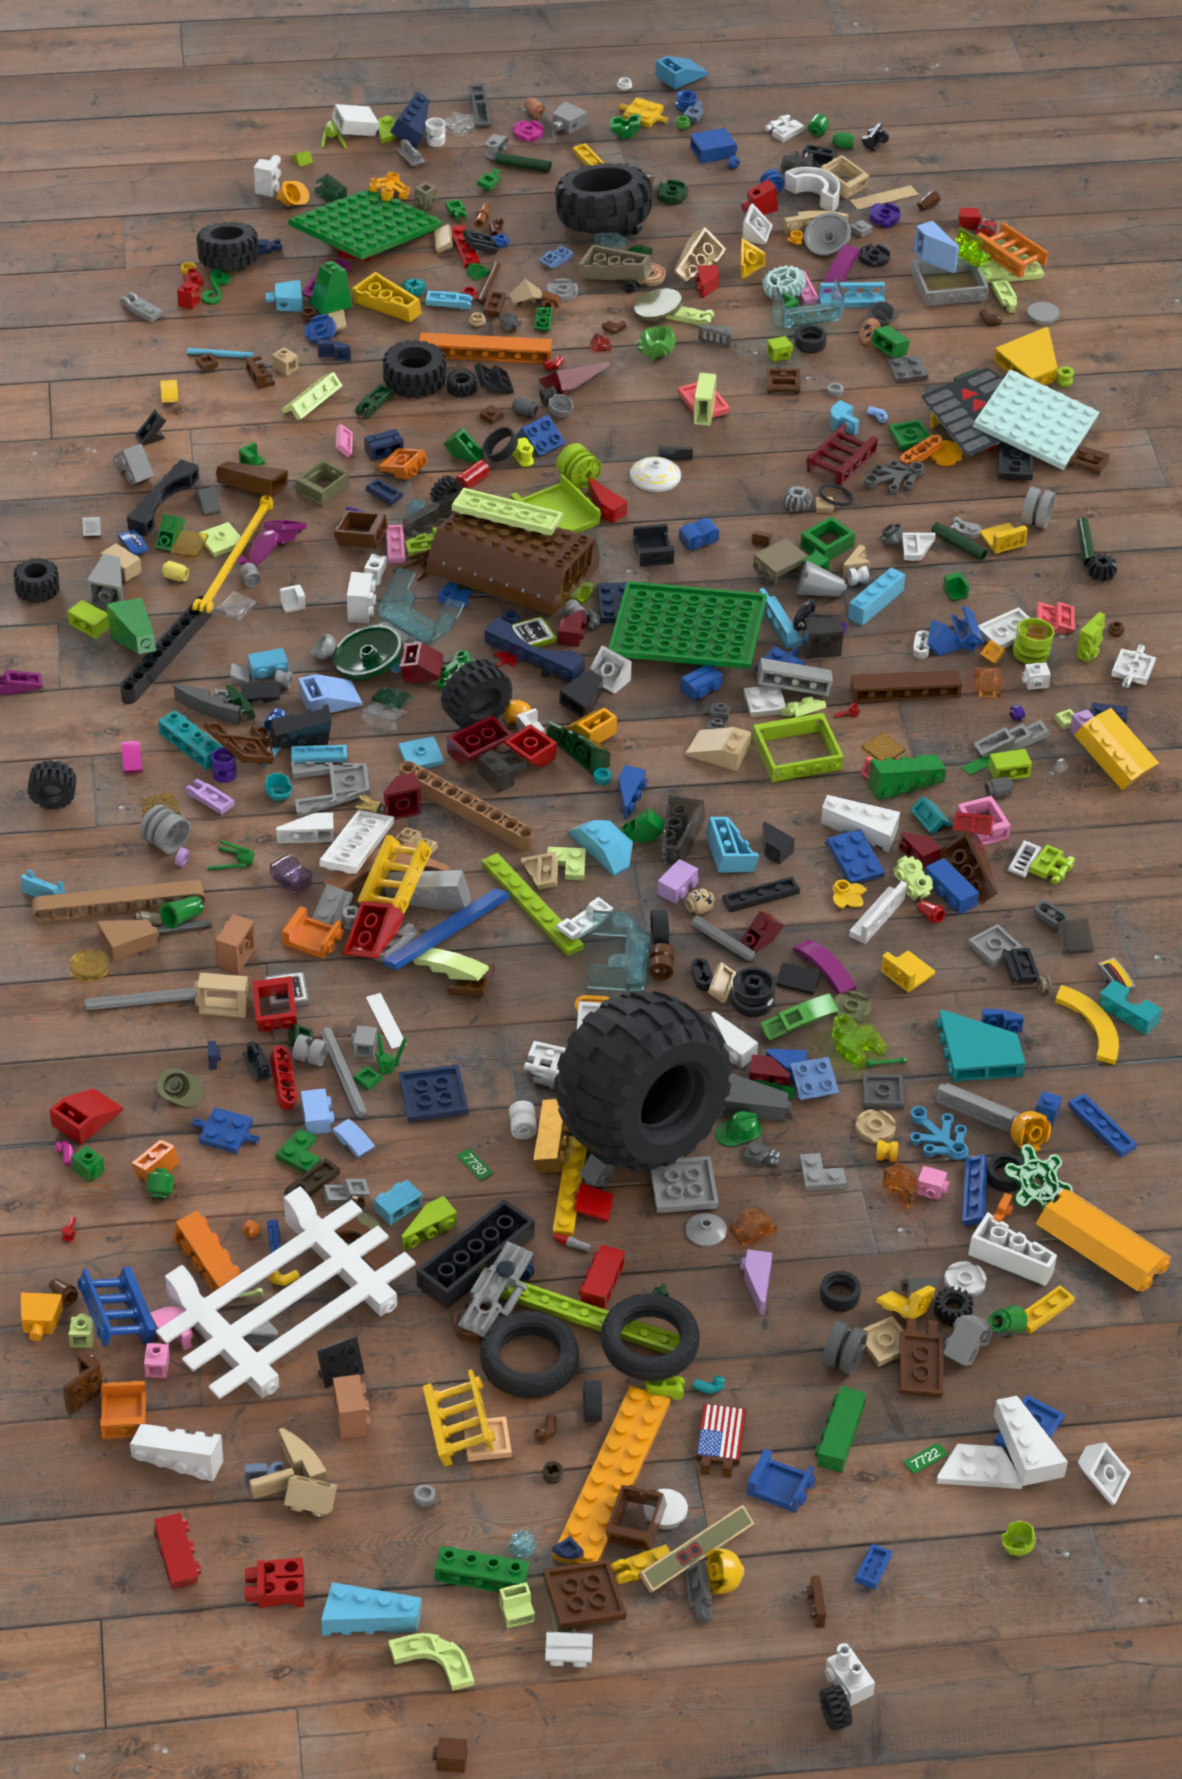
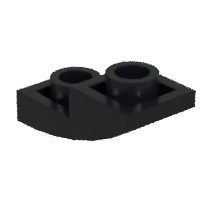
M256 682L241 685V693L249 703L261 700L263 703L280 700V683Z

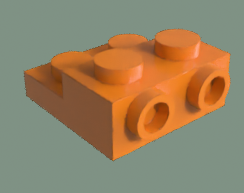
M397 448L378 467L380 472L393 473L396 479L408 480L416 475L418 470L426 466L427 458L422 449Z

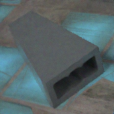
M732 1073L729 1076L728 1081L731 1083L729 1096L724 1101L723 1106H725L722 1114L734 1115L739 1111L756 1113L757 1118L785 1121L786 1113L790 1114L792 1102L788 1101L787 1092Z

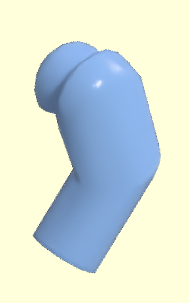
M869 406L868 415L875 416L881 423L887 421L888 415L885 410Z

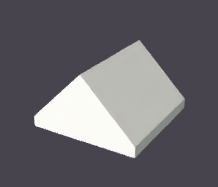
M753 203L750 204L743 222L742 238L747 242L764 245L767 243L773 225Z
M601 646L590 669L603 677V688L615 694L631 681L632 662Z

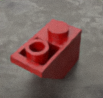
M717 265L698 266V272H695L697 292H700L701 298H705L718 288L719 272Z

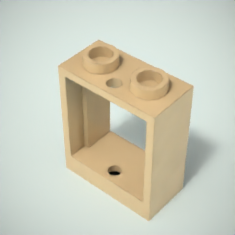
M843 155L834 158L831 162L821 167V169L832 173L839 180L840 195L845 199L866 188L869 175ZM840 171L850 178L851 181L845 183L834 173Z
M200 973L199 980H196L194 985V992L198 993L196 994L195 1005L199 1006V1014L247 1017L249 1007L248 976ZM207 990L237 992V999L207 997Z

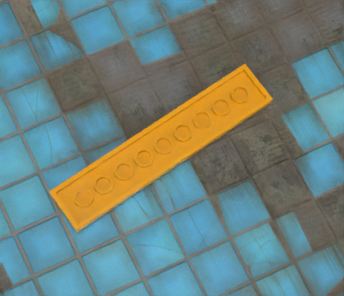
M629 1387L558 1541L559 1543L571 1536L584 1550V1556L576 1559H565L553 1553V1560L569 1565L601 1560L609 1542L605 1531L621 1485L629 1486L635 1484L671 1404V1398L652 1395L646 1390L637 1387Z

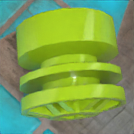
M573 443L564 448L559 454L556 468L575 487L584 489L588 487L589 478L595 481L598 479L602 464L583 445Z
M1027 618L1020 621L1012 648L1015 658L1026 664L1045 663L1050 655L1051 644L1055 634L1054 628L1047 621L1039 618Z

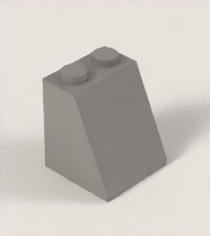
M103 554L87 579L89 604L98 609L107 611L106 603L123 601L120 557Z

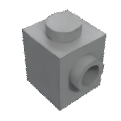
M357 1025L356 1033H352L351 1036L354 1057L374 1058L377 1045L376 1027Z

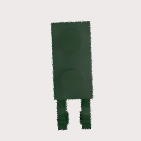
M379 384L356 406L355 413L360 415L364 412V417L369 419L374 411L379 409L394 395V389Z

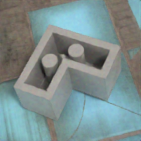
M142 444L123 450L113 456L116 469L119 472L126 471V479L131 485L155 476Z
M961 1315L953 1325L954 1331L952 1336H949L944 1343L945 1350L943 1354L964 1366H971L980 1347L988 1345L994 1331L988 1322L975 1315Z

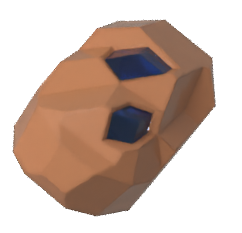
M868 318L863 322L859 331V342L861 344L871 345L874 329L881 326L877 319Z

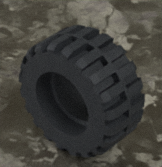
M241 222L214 223V225L202 228L196 237L198 259L204 266H208L211 269L234 270L244 268L255 262L259 256L258 234L248 224L245 225Z
M424 340L399 342L396 346H391L383 357V380L385 385L394 389V393H397V395L406 396V398H420L421 396L433 395L446 382V356L435 344H429Z
M476 659V661H469L466 665L460 666V669L454 671L451 678L447 679L446 686L442 689L441 706L445 713L462 729L491 715L498 720V717L505 712V708L509 706V700L512 699L513 688L509 677L494 662L487 659Z

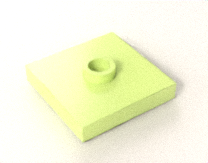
M229 522L198 533V539L213 557L232 551L241 537Z

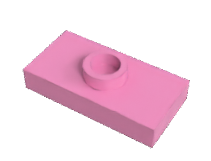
M339 424L336 427V449L349 457L352 455L353 432Z

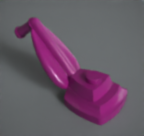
M289 520L265 521V530L255 538L247 560L241 555L237 558V562L241 565L252 563L257 567L277 543L288 544V541H294L296 534H300L302 530L307 528V523Z

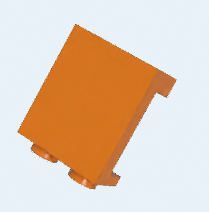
M300 906L282 930V943L287 947L325 959L328 953L333 951L337 940L342 938V923L337 920L333 926L307 917V908Z
M145 1382L102 1383V1419L100 1420L102 1439L134 1437L140 1424H146Z

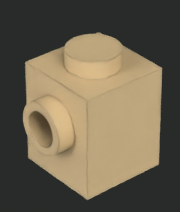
M283 347L272 354L273 368L288 376L298 369V355Z

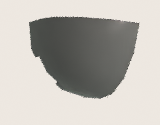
M939 1277L901 1280V1290L907 1292L906 1298L909 1299L912 1293L928 1285L937 1289Z

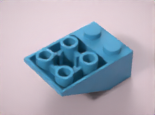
M666 56L656 61V77L674 90L709 75L708 71L690 59Z

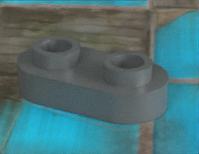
M1039 901L1035 904L1034 914L1037 918L1055 929L1067 927L1069 916L1066 912L1048 901Z

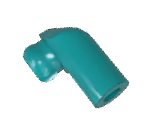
M716 1375L713 1381L709 1383L696 1378L692 1388L706 1394H713L723 1390L725 1378Z

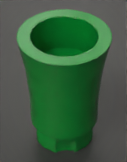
M196 896L163 903L160 907V918L163 924L169 929H174L181 923L197 917L198 914L204 911L202 900Z
M1010 1305L1004 1309L995 1310L988 1318V1323L993 1331L1011 1335L1022 1333L1028 1322L1026 1312L1017 1305Z

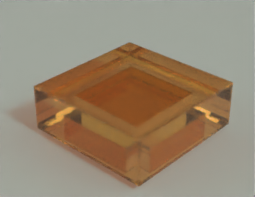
M1029 624L1027 637L1035 640H1044L1047 628Z

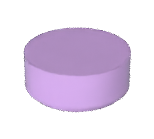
M183 847L179 849L175 858V865L183 867L189 857L188 849Z

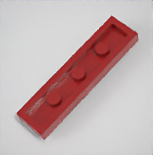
M456 225L451 227L452 240L464 269H467L470 263L480 264L475 249L470 248V245L466 243L462 235L466 229L465 225Z

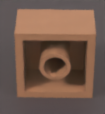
M233 914L229 921L225 922L222 931L216 935L214 940L217 967L239 974L256 949L253 920Z
M359 1374L333 1378L334 1406L340 1438L348 1439L367 1436L366 1427L370 1426L369 1402L365 1397V1383H361Z

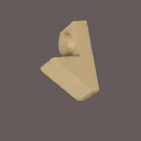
M859 545L844 563L843 578H847V570L849 568L857 570L862 566H866L868 572L870 571V561L866 560L865 546Z

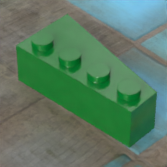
M937 754L915 756L913 759H909L906 756L901 757L900 760L884 758V761H878L877 759H871L868 787L877 800H882L945 782L946 767Z

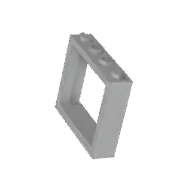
M974 253L958 255L956 272L970 271L976 287L928 291L922 275L951 272L924 262L921 259L912 260L911 275L925 307L986 301L988 299L989 286Z

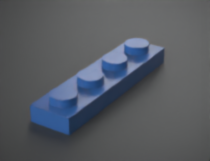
M1085 1093L1069 1101L1068 1107L1120 1158L1136 1149L1137 1143Z
M985 1154L966 1158L962 1215V1222L965 1226L979 1224L985 1217L988 1164Z

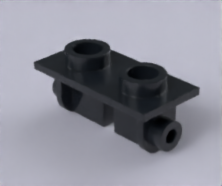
M254 1041L247 1044V1051L242 1052V1055L255 1081L272 1077V1068L262 1048Z

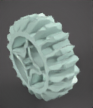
M787 265L784 267L780 266L779 268H774L773 271L769 270L768 274H765L762 282L763 291L770 300L782 301L783 293H787L795 298V296H800V293L804 292L806 279L802 270H799L798 267L794 268L793 265L787 267Z

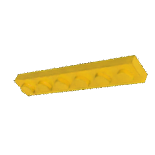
M568 1136L567 1160L563 1165L553 1233L573 1237L577 1212L574 1211L576 1200L574 1196L577 1194L579 1183H582L583 1180L579 1173L585 1165L587 1148L575 1139L574 1136Z

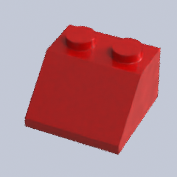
M531 724L504 741V744L530 763L540 767H544L556 759L557 743Z

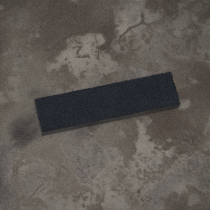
M792 876L722 895V901L730 913L800 894V888Z

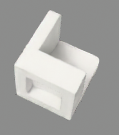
M300 584L280 589V603L285 613L306 609L305 594Z
M536 708L517 715L518 731L531 724L544 733V728L538 722V711Z

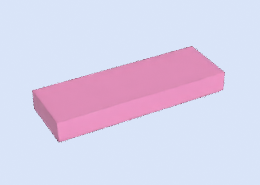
M802 271L806 279V288H804V292L800 293L799 296L803 305L819 303V297L806 272Z
M388 525L389 528L386 531L388 564L405 563L403 525Z

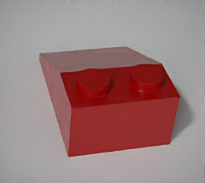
M361 901L343 954L345 956L376 959L398 933L404 913L393 904Z

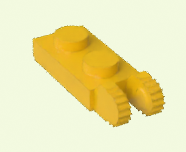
M663 1545L631 1556L625 1560L620 1559L611 1564L613 1573L621 1572L615 1576L616 1582L622 1584L641 1579L638 1573L670 1553L668 1546Z

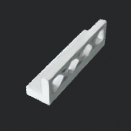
M901 881L895 889L889 886L850 929L849 937L866 944L905 900L907 883Z

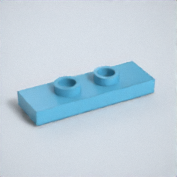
M347 745L291 746V761H296V764L305 763L306 761L314 763L347 762Z

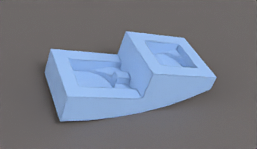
M350 1119L332 1129L342 1145H347L357 1159L375 1147L368 1136Z

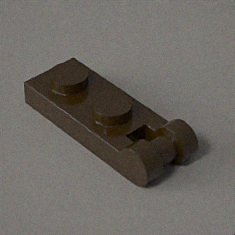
M324 1158L286 1187L284 1195H288L298 1187H301L311 1197L324 1185L340 1174V1168L327 1158Z

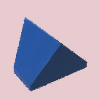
M936 620L931 621L927 645L936 656L966 649L959 643L958 637L946 624Z

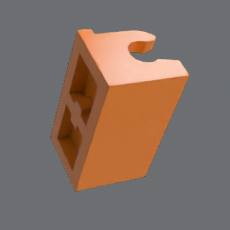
M160 1139L133 1161L132 1166L138 1179L141 1180L144 1177L147 1184V1175L150 1172H155L156 1168H165L170 1172L179 1164V1159L175 1146Z

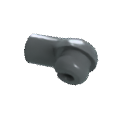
M589 608L586 610L587 618L590 620L587 626L594 630L596 626L600 625L601 619Z

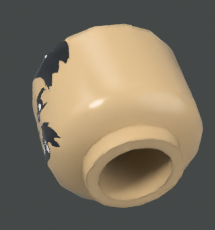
M705 888L688 893L687 899H685L688 912L696 916L711 911L715 902L712 892Z

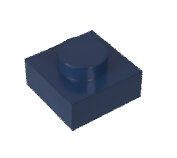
M208 1041L209 1070L217 1069V1061H221L220 1049H216V1041Z

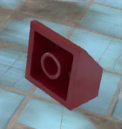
M415 772L396 776L383 792L384 815L392 816L394 820L420 815L421 786Z

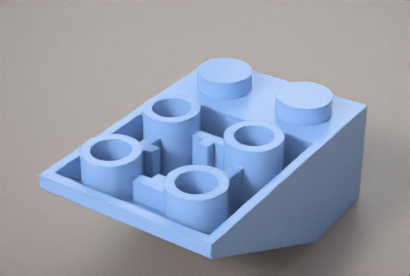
M933 221L916 226L914 253L924 262L951 273H956L959 246Z
M317 674L298 678L299 696L306 710H319L323 708V705L328 704L330 713L362 706V701L351 680Z

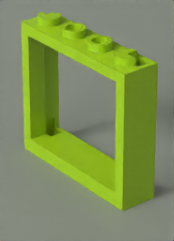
M824 713L753 725L752 739L772 782L843 770L844 756ZM819 732L830 754L828 757L775 766L765 741Z

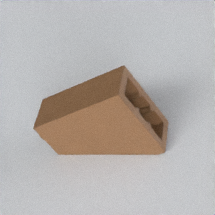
M149 920L98 922L99 936L114 961L157 946L159 933Z

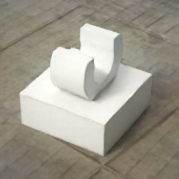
M100 517L82 518L83 536L101 535Z

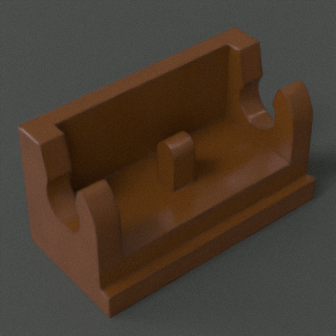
M261 356L245 357L246 371L257 389L275 385V381L271 378L273 375L267 372L264 364L255 363L258 360H262Z

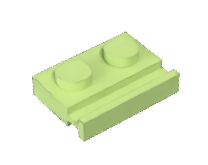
M806 697L802 699V702L788 703L787 707L781 708V713L783 716L799 717L826 708L825 700L821 701L813 699V697Z

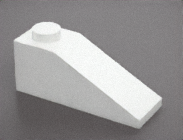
M313 813L276 827L277 844L334 842L333 813Z
M716 1012L711 1013V1023L725 1040L723 1045L729 1052L730 1062L739 1068L744 1067L751 1061L752 1055H757L758 1042Z

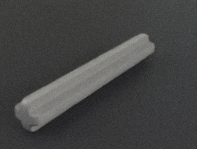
M695 916L692 919L691 925L745 960L751 961L755 957L753 950L701 917Z

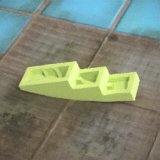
M436 948L429 949L413 960L415 965L430 966L432 972L447 973L449 979L478 981L489 970L488 965L472 958Z

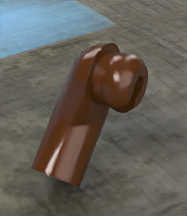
M605 321L602 323V329L612 334L627 328L625 321L619 323Z

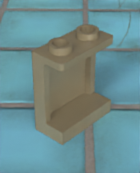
M785 538L755 553L753 568L772 584L776 585L780 575L794 568L802 571V560L807 558L808 555Z

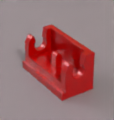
M956 812L953 831L993 835L992 830L993 825H995V818L988 815Z

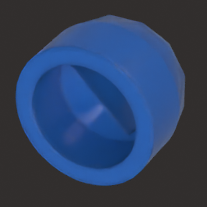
M731 155L727 167L736 169L739 167L740 160Z

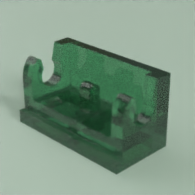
M328 173L315 181V183H321V185L314 189V193L328 203L347 197V187Z

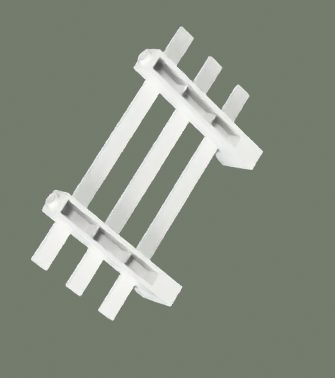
M298 1187L284 1197L285 1222L298 1236L206 1298L199 1294L193 1277L183 1265L167 1274L165 1282L168 1301L172 1306L182 1308L185 1312L156 1330V1333L168 1344L191 1327H194L207 1342L183 1357L182 1361L192 1371H195L220 1354L233 1369L209 1385V1389L221 1399L246 1382L263 1399L267 1395L273 1394L279 1388V1376L269 1366L270 1364L363 1300L380 1317L393 1311L397 1306V1293L388 1283L416 1265V1262L406 1252H403L375 1272L361 1257L389 1239V1236L379 1226H376L350 1245H347L334 1231L361 1214L362 1209L353 1200H350L321 1219L317 1215L315 1206L303 1188ZM310 1247L325 1261L232 1325L217 1312L218 1309ZM336 1274L351 1287L344 1294L259 1352H256L243 1339L250 1332Z

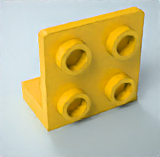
M1005 523L981 530L980 536L992 551L997 554L1026 546L1028 529L1025 525L1014 528L1011 523Z
M906 951L898 958L889 952L882 955L881 972L908 993L935 975L934 969L910 951Z
M928 1285L912 1293L909 1299L894 1291H890L878 1297L876 1302L881 1304V1307L885 1310H894L900 1313V1316L905 1319H915L928 1312L936 1288Z

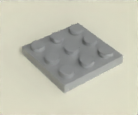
M710 1156L678 1158L676 1163L669 1166L650 1169L657 1213L717 1209L719 1207Z

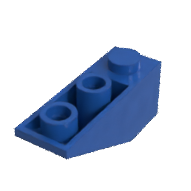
M625 765L621 771L618 784L625 820L628 819L630 813H634L636 801H640L642 790L646 789L648 784L646 770Z

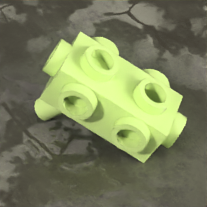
M904 856L897 861V865L893 869L894 875L900 882L907 883L906 893L913 901L919 898L924 900L931 895L930 891L933 889V881L930 876H925L922 871V863L918 859L915 860L913 856L910 858Z

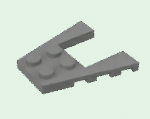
M291 761L293 779L330 774L332 786L331 795L295 799L297 818L358 799L359 795H370L366 764L343 763V765H333L332 762H325V765H318L306 761L305 764H296V761Z

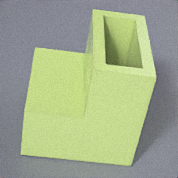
M527 1582L499 1589V1606L507 1628L535 1622V1613L531 1604V1593Z

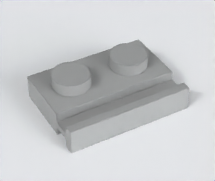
M326 884L312 919L333 926L337 920L342 923L344 919L343 909L349 906L353 894Z

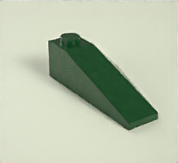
M551 721L546 722V735L554 740L557 746L591 775L598 768L610 766L611 755L607 748H604L596 741Z

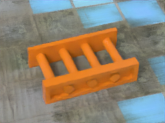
M1005 222L1001 223L1000 233L991 237H987L983 233L976 235L974 248L1018 278L1023 277L1025 267L1035 261L1046 266L1048 251ZM1002 238L1007 241L1002 245L996 243V241ZM1012 246L1018 248V250L1012 253L1006 249ZM1026 254L1029 258L1021 260L1018 256Z

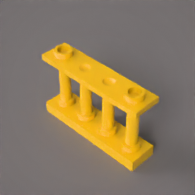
M386 835L357 902L361 904V901L393 904L402 913H405L432 849L423 840L419 841L417 848L401 846L392 835ZM397 854L413 855L410 864L394 863ZM390 871L406 872L402 882L388 880L387 877ZM382 888L398 889L395 898L379 896Z
M472 1369L468 1370L469 1382L440 1392L439 1390L435 1391L431 1383L423 1385L438 1455L444 1467L453 1465L451 1456L454 1455V1452L486 1442L490 1452L495 1450L493 1441H496L493 1429H489L480 1389H483V1384L480 1376L476 1377ZM473 1390L474 1399L445 1409L440 1408L439 1403H442V1400ZM477 1407L479 1416L450 1426L444 1425L443 1421L446 1420V1417ZM481 1425L482 1434L453 1444L451 1442L448 1443L447 1438L451 1434Z

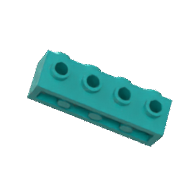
M176 710L158 720L159 734L206 771L212 768L211 754L216 749L223 748L220 743L214 741L207 733L200 730L196 724L191 723Z

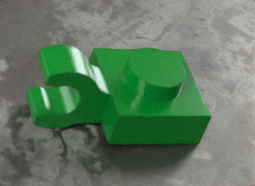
M494 168L490 174L485 173L477 180V186L491 191L501 179L498 176L501 170Z

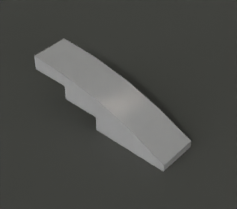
M1039 720L1027 727L1023 723L1009 731L1005 727L973 744L982 757H988L993 753L1013 751L1049 737L1050 733L1044 723Z

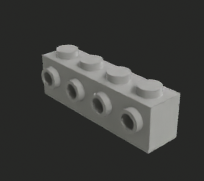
M764 658L760 659L757 670L759 685L829 696L833 682L831 670Z

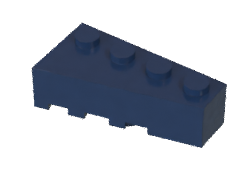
M416 92L398 117L390 133L401 140H408L412 147L416 149L424 136L430 100L425 95Z

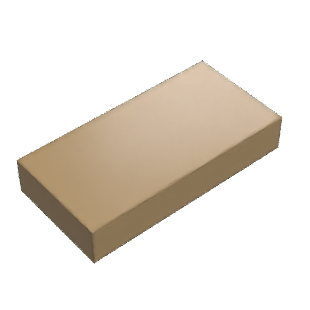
M449 224L435 230V245L438 253L452 247V232Z
M722 962L718 964L708 993L722 1003L727 1001L736 972Z
M289 1468L249 1480L252 1499L287 1490L289 1478L294 1476L293 1469Z

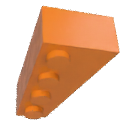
M198 1211L176 1221L173 1242L176 1246H182V1253L186 1258L191 1257L193 1267L197 1272H203V1280L213 1292L241 1274L239 1267L234 1266L231 1262L229 1252L221 1247L217 1234L212 1233L209 1229L207 1219L204 1216L201 1217Z

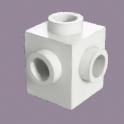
M1047 663L1025 664V670L1022 672V682L1026 684L1028 690L1049 688L1051 674Z

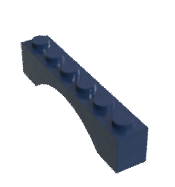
M498 617L484 629L485 643L505 653L509 652L518 659H522L564 680L572 682L585 671L583 656L572 651H550L534 647L523 641L516 634L511 623Z

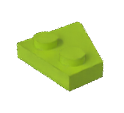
M388 115L377 120L379 122L378 134L381 144L398 138L390 133L396 122L395 119Z
M437 527L432 528V532L427 535L422 533L416 538L407 540L406 550L408 555L423 552L427 549L430 550Z

